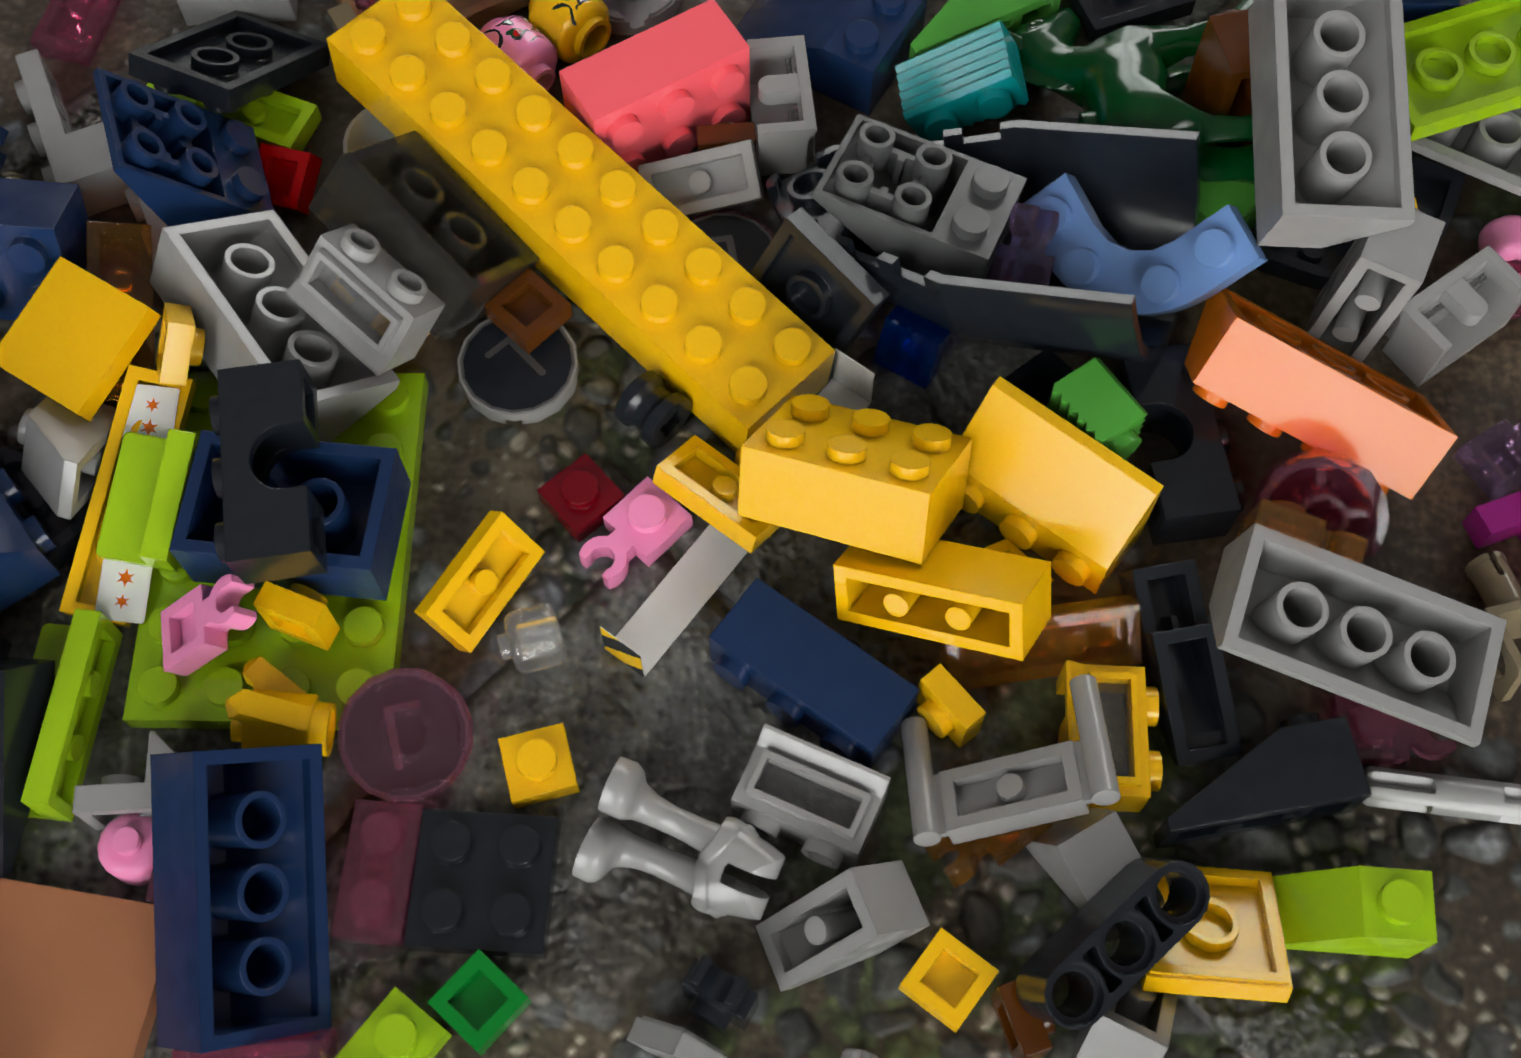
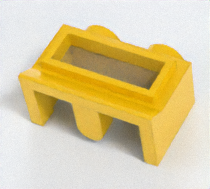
M1066 660L1056 681V694L1065 695V717L1059 728L1058 743L1080 740L1069 685L1071 679L1082 674L1094 676L1097 679L1121 795L1119 801L1112 805L1100 806L1091 803L1088 806L1116 810L1117 812L1140 813L1151 798V791L1159 792L1162 784V756L1160 751L1149 750L1148 726L1156 727L1159 718L1157 687L1146 686L1145 667L1090 665Z

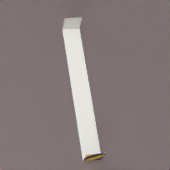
M835 348L833 378L819 393V396L828 399L830 404L854 410L866 409L872 401L875 373ZM709 524L616 636H613L600 626L605 649L645 678L748 552Z

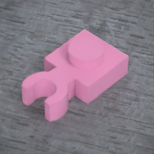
M648 476L603 516L604 526L610 534L588 540L579 552L581 564L586 569L600 557H609L614 560L613 565L602 574L604 585L608 589L617 587L625 580L629 570L628 563L635 556L650 567L693 526L692 515L669 494L652 483L653 480Z
M227 574L222 576L213 587L200 584L162 610L161 630L164 671L188 676L228 650L227 639L229 630H246L257 619L256 611L239 607L241 598L254 588V583L245 584L238 576Z

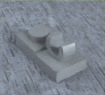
M750 139L638 165L639 174L687 218L765 200L754 142Z

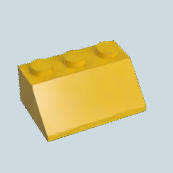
M1001 376L991 386L962 435L972 438L964 506L962 509L972 514L978 512L997 525L1004 538L1010 540L1016 547L1024 550L1030 548L1045 560L1051 561L1053 570L1061 579L1074 586L1083 585L1094 594L1099 591L1139 539L1164 485Z

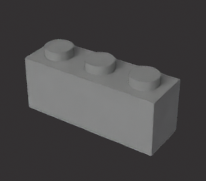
M1415 208L1416 221L1411 226L1356 239L1317 296L1304 331L1363 362L1423 284L1446 222L1422 213Z

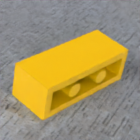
M939 540L922 565L851 545L833 564L837 619L1023 661L1051 618V561Z

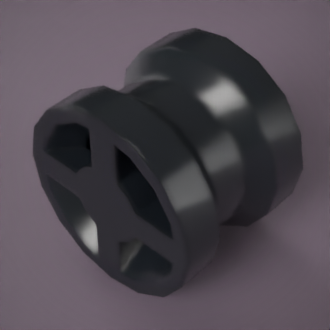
M650 370L639 375L628 385L616 403L614 414L615 418L625 426L637 427L641 431V439L651 448L657 449L667 444L685 425L692 410V401L680 392L671 393L666 389L665 379L655 371Z

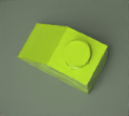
M1359 865L1272 876L1286 949L1409 959L1438 943L1432 871Z

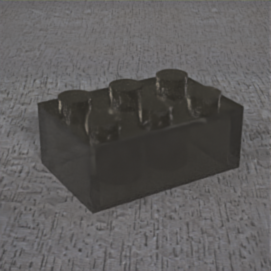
M416 130L341 154L308 206L326 225L328 231L354 223L360 229L369 232L379 241L380 246L406 270L417 274L424 280L427 288L446 304L429 332L436 340L486 316L484 304L528 267L532 270L540 260L529 246Z

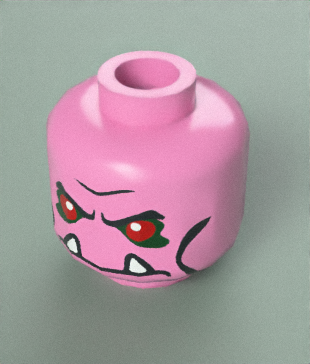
M515 15L504 18L498 17L482 27L480 31L546 91L552 87L556 77L555 70L558 62L557 48L527 19Z

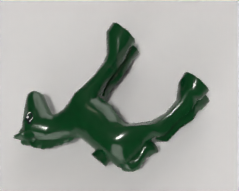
M1242 0L1234 9H1249L1254 0ZM1063 8L1033 22L1020 25L1014 33L1009 32L1018 46L1025 83L1055 92L1083 108L1084 112H1079L1078 124L1200 132V181L1205 183L1244 182L1255 184L1253 147L1236 149L1206 145L1209 143L1253 141L1252 114L1247 116L1210 115L1178 99V97L1182 96L1192 64L1181 66L1174 64L1184 58L1196 55L1207 21L1185 26L1127 25L1100 37L1087 46H1075L1081 31L1080 20L1070 8Z

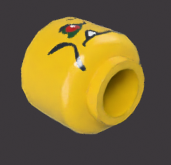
M602 0L529 1L528 21L557 48L558 59L561 61L575 64L602 51L606 47L611 35V24L609 23L608 7Z

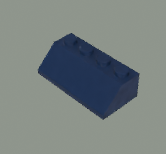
M322 744L150 754L158 1047L203 1054L332 1028Z

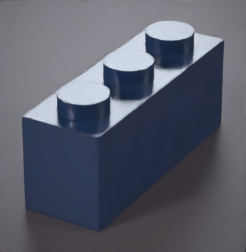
M758 578L753 581L709 636L711 660L714 661L712 666L723 680L740 690L749 686L767 699L765 702L767 708L782 722L795 728L800 723L821 737L819 743L822 748L870 769L901 729V722L909 718L915 710L919 688Z

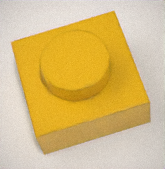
M164 303L155 361L159 383L186 386L189 365L199 367L201 365L205 344V330L195 328L196 325L191 306Z
M266 581L253 602L254 607L269 628L326 651H329L340 630L338 623L326 606L328 600L317 591L301 584L293 583L288 590Z
M940 663L920 679V690L917 698V703L920 706L917 707V712L920 717L927 721L928 728L937 737L943 739L948 735L961 748L979 733L986 711Z
M563 722L498 739L509 794L514 809L580 792Z
M941 927L900 983L898 989L956 1033L994 980L999 970Z

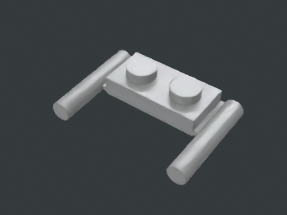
M1082 674L1072 678L1069 683L1080 740L1074 742L1073 740L940 771L936 775L933 774L927 721L922 717L904 719L901 722V734L914 843L919 846L928 847L938 844L941 838L949 836L953 845L1090 814L1088 804L1091 803L1107 806L1119 801L1121 795L1097 679L1092 675Z

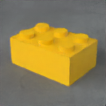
M815 394L792 395L741 446L738 515L922 565L964 506L972 438L953 434L950 429L939 424L924 423L916 425L891 419L887 413L877 409L854 410L830 404L828 399Z

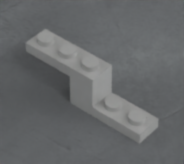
M38 49L15 55L22 80L14 82V87L25 112L28 115L34 114L36 122L28 124L27 128L40 157H47L50 166L41 168L44 181L51 179L53 182L79 184L88 217L129 203L137 222L142 223L146 221L150 232L140 235L147 257L153 266L162 228L168 226L113 171L103 122L73 131L59 86Z

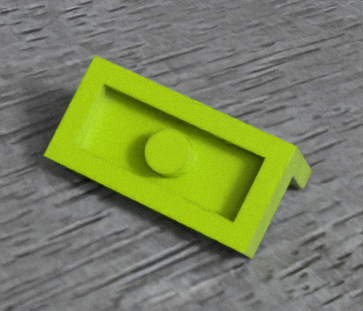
M169 428L167 439L134 432L124 434L96 547V553L99 557L106 560L177 572L179 562L169 549L199 441L196 433Z

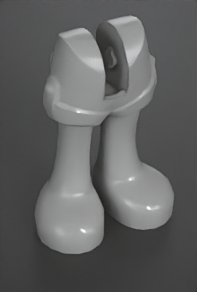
M623 756L620 757L606 781L599 800L598 811L619 820H633L669 834L700 851L699 857L696 859L663 847L631 832L615 821L600 816L592 824L581 844L574 862L572 875L587 883H595L613 868L641 870L691 894V906L704 914L711 915L714 918L730 915L750 920H761L770 898L769 895L755 885L726 874L723 871L729 863L751 874L768 879H777L786 856L759 837L755 827L751 824H746L734 817H726L721 825L670 803L659 796L647 784L645 772L638 762Z

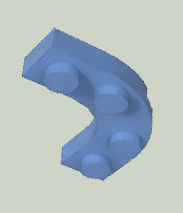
M1064 173L1017 208L1047 264L1067 288L1135 295L1137 315L1140 316L1171 314L1198 305L1268 261L1260 246H1257V241L1238 208L1229 204L1176 240L1154 250H1131L1118 244L1103 227L1076 177Z

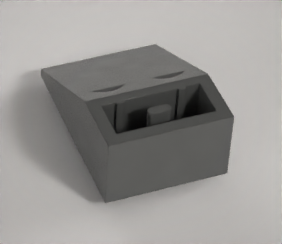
M858 114L816 186L812 198L878 255L886 252L899 257L902 268L923 276L930 270H933L943 275L987 279L1010 230L1027 178Z

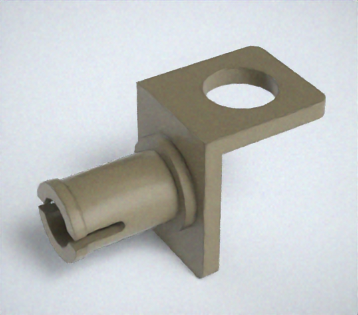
M1493 551L1491 557L1494 560V564L1490 560L1489 554L1485 553L1469 562L1464 572L1472 581L1486 606L1483 611L1507 620L1501 646V653L1505 663V674L1503 676L1498 669L1496 670L1492 688L1496 700L1504 702L1511 700L1521 684V653L1513 639L1521 638V586L1508 565L1505 554L1501 551Z

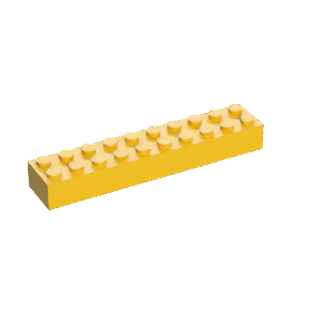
M379 0L326 38L337 82L429 168L432 167L435 173L640 365L647 371L653 370L663 377L667 390L671 393L680 392L692 401L691 412L735 453L792 395H816L828 384L835 350L446 0Z

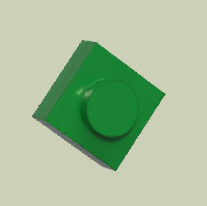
M478 949L427 1003L482 1056L532 1001Z

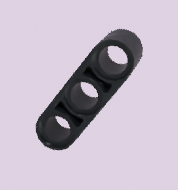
M1146 857L1135 859L1127 864L1023 964L1018 972L1015 984L1017 999L1022 1008L1034 1018L1071 1030L1086 1029L1096 1023L1201 920L1208 909L1210 900L1209 884L1203 872L1195 865L1182 860ZM1164 876L1168 883L1169 894L1166 903L1161 908L1157 902L1156 890L1159 881ZM1115 924L1119 931L1120 941L1118 949L1109 957L1105 949V938L1111 926ZM1065 973L1069 982L1068 996L1064 1003L1056 1008L1052 997L1054 983Z

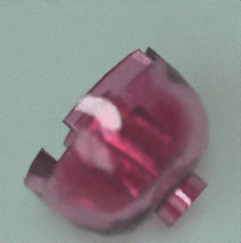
M1322 447L1295 451L1275 462L1259 481L1251 509L1253 524L1263 525L1358 563L1363 562L1370 553L1374 556L1382 547L1390 523L1387 496L1371 470L1345 452Z

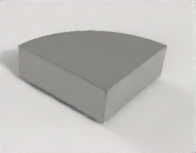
M644 1015L642 1018L636 1017L626 1039L660 1058H728L724 1056V1051L689 1030Z

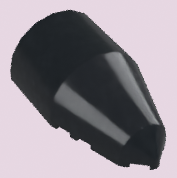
M1012 120L1000 122V132L963 137L962 128L943 130V140L931 141L1027 178L1018 207L1064 173L1075 176L1103 227L1118 244L1131 250H1154L1176 240L1197 226L1201 177L1200 132ZM840 144L832 145L813 154L816 164L783 180H781L776 172L767 179L766 186L771 204L781 223L784 222L786 217L802 207L890 294L886 301L966 341L1151 364L1163 354L1175 330L1180 311L1165 315L1140 316L1137 315L1135 295L1067 288L1047 264L1018 210H1016L1010 230L987 279L943 275L933 270H930L923 276L902 268L899 257L886 252L878 255L812 198L816 186Z

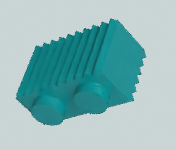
M1001 20L894 66L899 82L897 85L900 90L899 95L902 100L901 105L904 110L902 112L904 118L919 137L929 141L943 140V130L962 128L963 130L965 126L973 127L975 122H984L985 119L1004 117L1012 109H1015L1018 104L1026 105L1029 101L1018 46Z

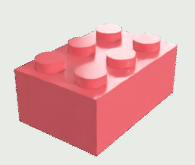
M708 0L559 71L565 108L637 173H639L638 165L690 153L693 148L697 147L696 126L715 125L720 122L742 123L750 121V48L715 0Z

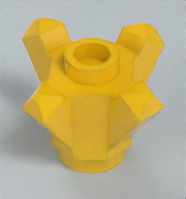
M259 656L249 660L244 665L243 676L246 683L253 690L242 689L226 699V711L228 719H231V741L241 742V748L322 744V756L329 757L336 731V704L321 702L318 694L306 693L263 657Z

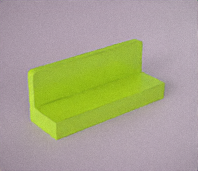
M75 609L71 625L47 623L41 629L33 659L55 660V681L20 801L30 808L28 818L73 822L75 814L72 813L75 786L83 785L123 637L118 628L101 611Z

